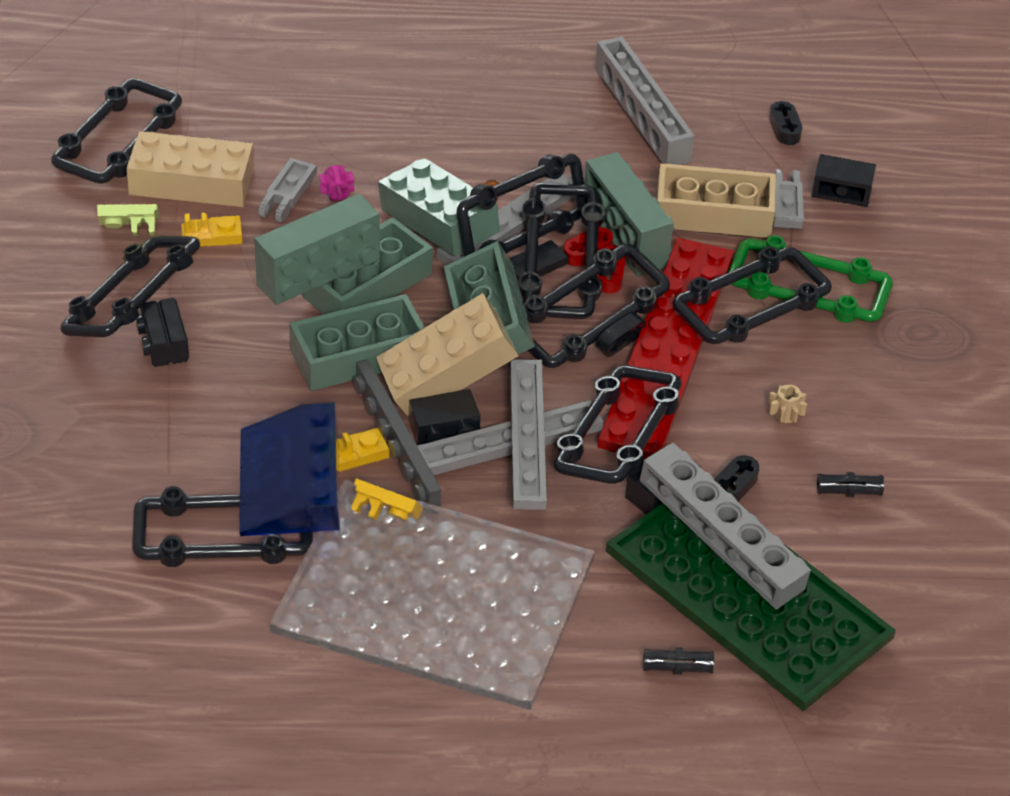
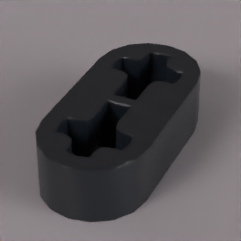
M786 101L773 103L770 109L769 120L776 139L785 145L799 143L803 128L796 108L793 104Z
M631 312L603 331L596 341V347L607 357H611L635 341L641 329L646 327L647 322L635 312Z
M737 456L715 478V482L727 493H731L739 502L757 482L759 463L750 456Z

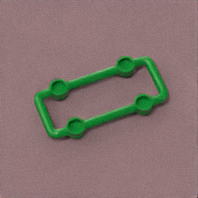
M772 235L765 241L755 238L742 240L728 272L743 266L749 250L760 252L767 246L774 247L777 250L786 248L787 245L781 236ZM799 250L816 267L846 274L848 279L855 284H866L869 281L881 284L872 310L860 308L856 299L850 295H843L837 301L821 297L818 299L817 309L832 312L838 321L845 323L853 322L855 319L875 322L882 317L893 286V280L890 275L872 269L870 261L863 257L855 258L851 263ZM757 272L750 278H744L731 284L737 288L747 290V294L750 297L758 300L766 299L769 296L788 300L794 297L796 291L773 285L769 276L762 272Z

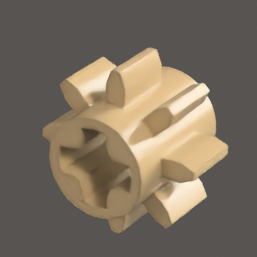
M780 385L778 393L770 392L768 401L770 405L769 414L774 415L782 423L797 422L798 415H806V393H801L800 389L794 385Z

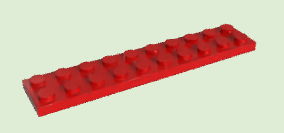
M677 237L663 272L669 279L670 287L664 295L656 300L655 309L647 314L645 319L647 322L646 327L640 331L628 365L669 372L679 376L682 382L678 392L679 403L681 404L703 339L675 311L673 300L678 294L687 291L689 283L696 277H704L710 281L726 274L733 260L734 250ZM722 288L712 292L710 300L706 304L698 305L692 302L686 304L708 327ZM622 378L620 383L621 395L618 401L612 404L598 439V448L617 453L621 447L631 445L655 407L653 393L657 389L667 387L668 385ZM679 407L674 414L663 416L643 449L644 460L665 447Z

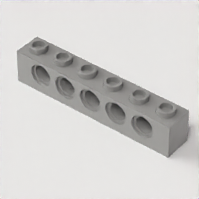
M621 36L597 42L595 69L660 161L664 164L675 165L691 162L695 135L625 39Z
M672 442L644 460L640 482L775 609H778L805 590L811 571L801 558L795 556L779 537L768 531L755 515L750 514L741 506L731 493H727L715 482L708 472L701 469L687 452L682 451Z

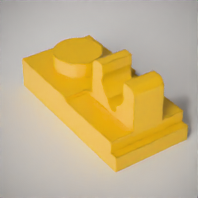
M204 212L201 213V219L190 220V213L184 215V223L181 224L182 236L197 237L200 241V247L242 244L240 215L208 218L207 213Z
M374 428L352 435L342 433V438L332 441L331 437H327L324 443L321 444V447L318 448V454L328 474H333L389 458V447L379 428Z
M356 478L354 485L356 486L355 491L357 494L352 504V510L355 513L360 514L362 507L369 502L371 510L368 516L373 520L378 519L383 506L390 509L388 514L397 519L407 521L408 517L419 520L423 507L416 500Z

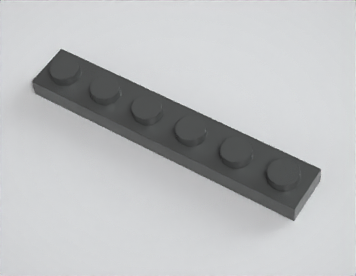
M368 359L356 362V376H353L355 391L357 394L363 395L366 410L370 416L374 415L377 428H379L382 436L386 437L393 459L397 458L399 460L405 481L410 480L416 501L419 504H423L428 515L441 511V488Z

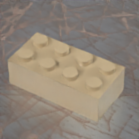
M139 131L126 168L129 195L244 207L254 172L253 143Z
M660 163L657 201L665 214L672 218L674 229L768 238L772 234L775 215L776 174Z
M482 293L378 355L376 359L394 401L409 417L410 399L461 391L519 355L498 312Z

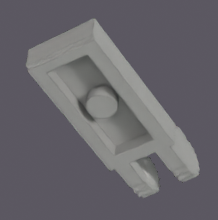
M290 158L266 191V196L259 206V215L266 218L271 213L274 203L280 205L276 210L275 220L284 222L289 216L290 209L295 206L317 175V165Z
M775 169L776 187L773 227L802 229L804 211L803 184L800 182V171L793 170L791 181H783L782 169Z

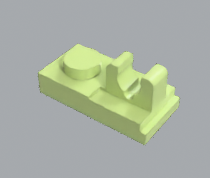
M157 204L97 205V217L100 225H105V227L112 229L121 228L123 225H130L131 223L133 236H138L139 226L142 223H146L149 227V235L154 236L156 219H159V210Z

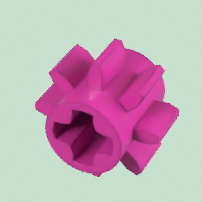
M344 165L329 166L324 174L319 175L321 194H329L331 201L346 199L350 192L355 191L353 172H345Z

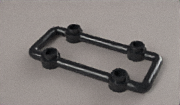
M137 78L127 79L120 86L108 88L105 91V102L74 133H67L59 137V148L52 155L51 163L59 170L98 184L107 183L113 177L121 178L126 176V168L137 136L123 151H116L108 155V167L103 172L92 170L65 160V158H77L82 151L81 141L111 111L118 112L125 109L128 103L127 94L131 90L136 89L169 101L168 103L158 104L153 108V119L142 132L156 133L159 128H171L176 121V110L182 104L181 96L174 91Z
M573 153L565 154L561 157L548 154L539 160L538 167L493 187L485 184L475 186L470 192V197L462 200L456 210L464 257L475 252L468 214L470 209L475 207L486 210L491 209L496 204L497 197L543 177L558 179L563 175L567 166H570L572 183L585 185L579 157ZM575 196L576 208L571 211L562 209L552 211L548 215L547 222L539 225V238L553 231L561 234L568 233L572 229L574 222L581 219L582 208L587 204V197ZM527 231L503 242L498 241L506 254L526 244ZM491 239L484 242L481 245L480 249L496 242L497 240Z
M542 182L533 185L530 189L529 200L523 204L522 209L523 219L528 223L525 273L521 274L518 279L520 293L523 296V304L530 296L539 295L542 290V278L537 274L539 224L545 219L546 205L541 201V194L588 197V203L583 206L581 212V221L587 227L586 269L593 264L594 254L598 250V227L603 224L605 218V209L599 204L600 197L596 188L589 185ZM595 276L578 288V295L583 300V307L552 305L548 308L547 317L586 319L590 317L595 310V301L600 298L602 293L601 280Z
M154 236L141 246L139 244H132L126 247L123 251V260L125 262L87 299L85 296H79L69 302L70 308L68 312L70 315L62 322L61 332L67 336L107 337L115 333L122 325L135 321L140 315L138 309L175 272L184 270L193 263L192 255L200 248L199 239L194 236ZM156 248H169L166 252L168 263L131 300L129 298H121L115 301L112 305L113 317L106 324H79L90 320L96 314L95 307L133 270L147 265L150 261L148 255Z
M623 244L612 251L607 248L600 249L594 254L592 265L543 298L533 295L524 302L528 322L540 323L544 321L549 307L595 276H609L613 274L617 268V261L625 256H629L657 285L652 288L648 286L639 287L634 291L631 303L582 336L571 334L566 337L562 344V350L555 355H549L534 339L535 347L528 351L537 360H542V365L549 368H556L566 361L578 362L583 360L587 354V347L597 341L599 336L608 327L631 312L641 314L652 312L656 307V300L664 295L670 287L668 277L633 245Z
M767 246L758 253L757 260L708 281L704 277L694 278L689 283L687 291L678 294L674 298L673 308L707 343L720 344L727 340L739 343L747 339L749 330L797 308L805 311L813 310L817 306L818 299L830 293L832 284L796 248L786 247L777 250L774 247ZM787 259H791L818 285L816 287L811 283H803L796 289L793 298L749 318L738 314L732 315L727 319L724 329L718 332H713L686 305L690 302L698 305L706 304L710 300L712 292L757 272L775 273L779 270L780 263Z
M622 365L616 367L609 376L598 379L595 382L596 397L572 434L561 436L557 441L559 454L554 461L555 470L563 475L608 484L620 483L627 475L638 473L644 463L643 449L664 415L674 414L679 407L678 392L682 385L680 377L669 372ZM622 378L668 385L667 387L657 389L653 393L655 407L632 444L623 446L617 451L618 467L616 470L610 471L574 464L581 459L584 453L583 439L605 404H614L618 401L621 395L620 381Z
M277 484L266 485L260 494L186 496L179 487L172 486L166 488L161 496L144 497L138 500L134 506L133 553L143 560H160L167 567L180 566L186 559L261 557L268 564H278L284 561L286 556H299L308 553L313 546L311 499L303 493H285ZM285 506H299L300 542L286 543L279 534L271 533L266 535L261 543L185 546L178 537L170 536L165 538L159 546L146 547L147 510L161 509L165 515L176 517L182 515L187 509L260 507L266 513L276 514L283 511Z

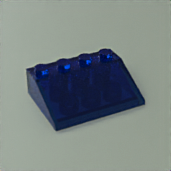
M335 402L302 404L242 428L240 447V537L268 535L271 533L289 534L340 530L339 445Z

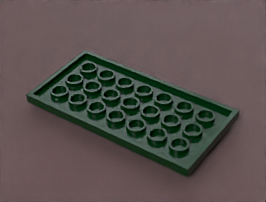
M664 503L657 506L606 543V552L802 711L809 708L893 640L896 630L789 547L787 548L795 556L801 558L811 571L805 590L778 609H775Z

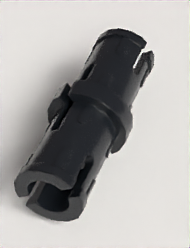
M847 472L846 475L818 473L816 483L817 494H846V497H854L855 494L882 496L884 492L883 475H855L854 472Z
M675 647V650L644 649L643 670L674 671L675 675H682V672L713 673L714 652L683 651L682 647ZM663 660H688V661H694V663H692V662H667V661H663Z

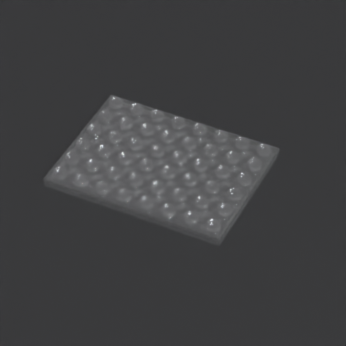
M345 480L269 623L270 632L531 710L593 562L594 551L418 500L416 501L423 507L419 520L408 517L407 521L397 519L388 514L390 509L383 506L378 519L373 520L368 516L371 510L369 502L362 507L360 514L352 510V504L357 494L355 491L356 486L354 485L355 482Z

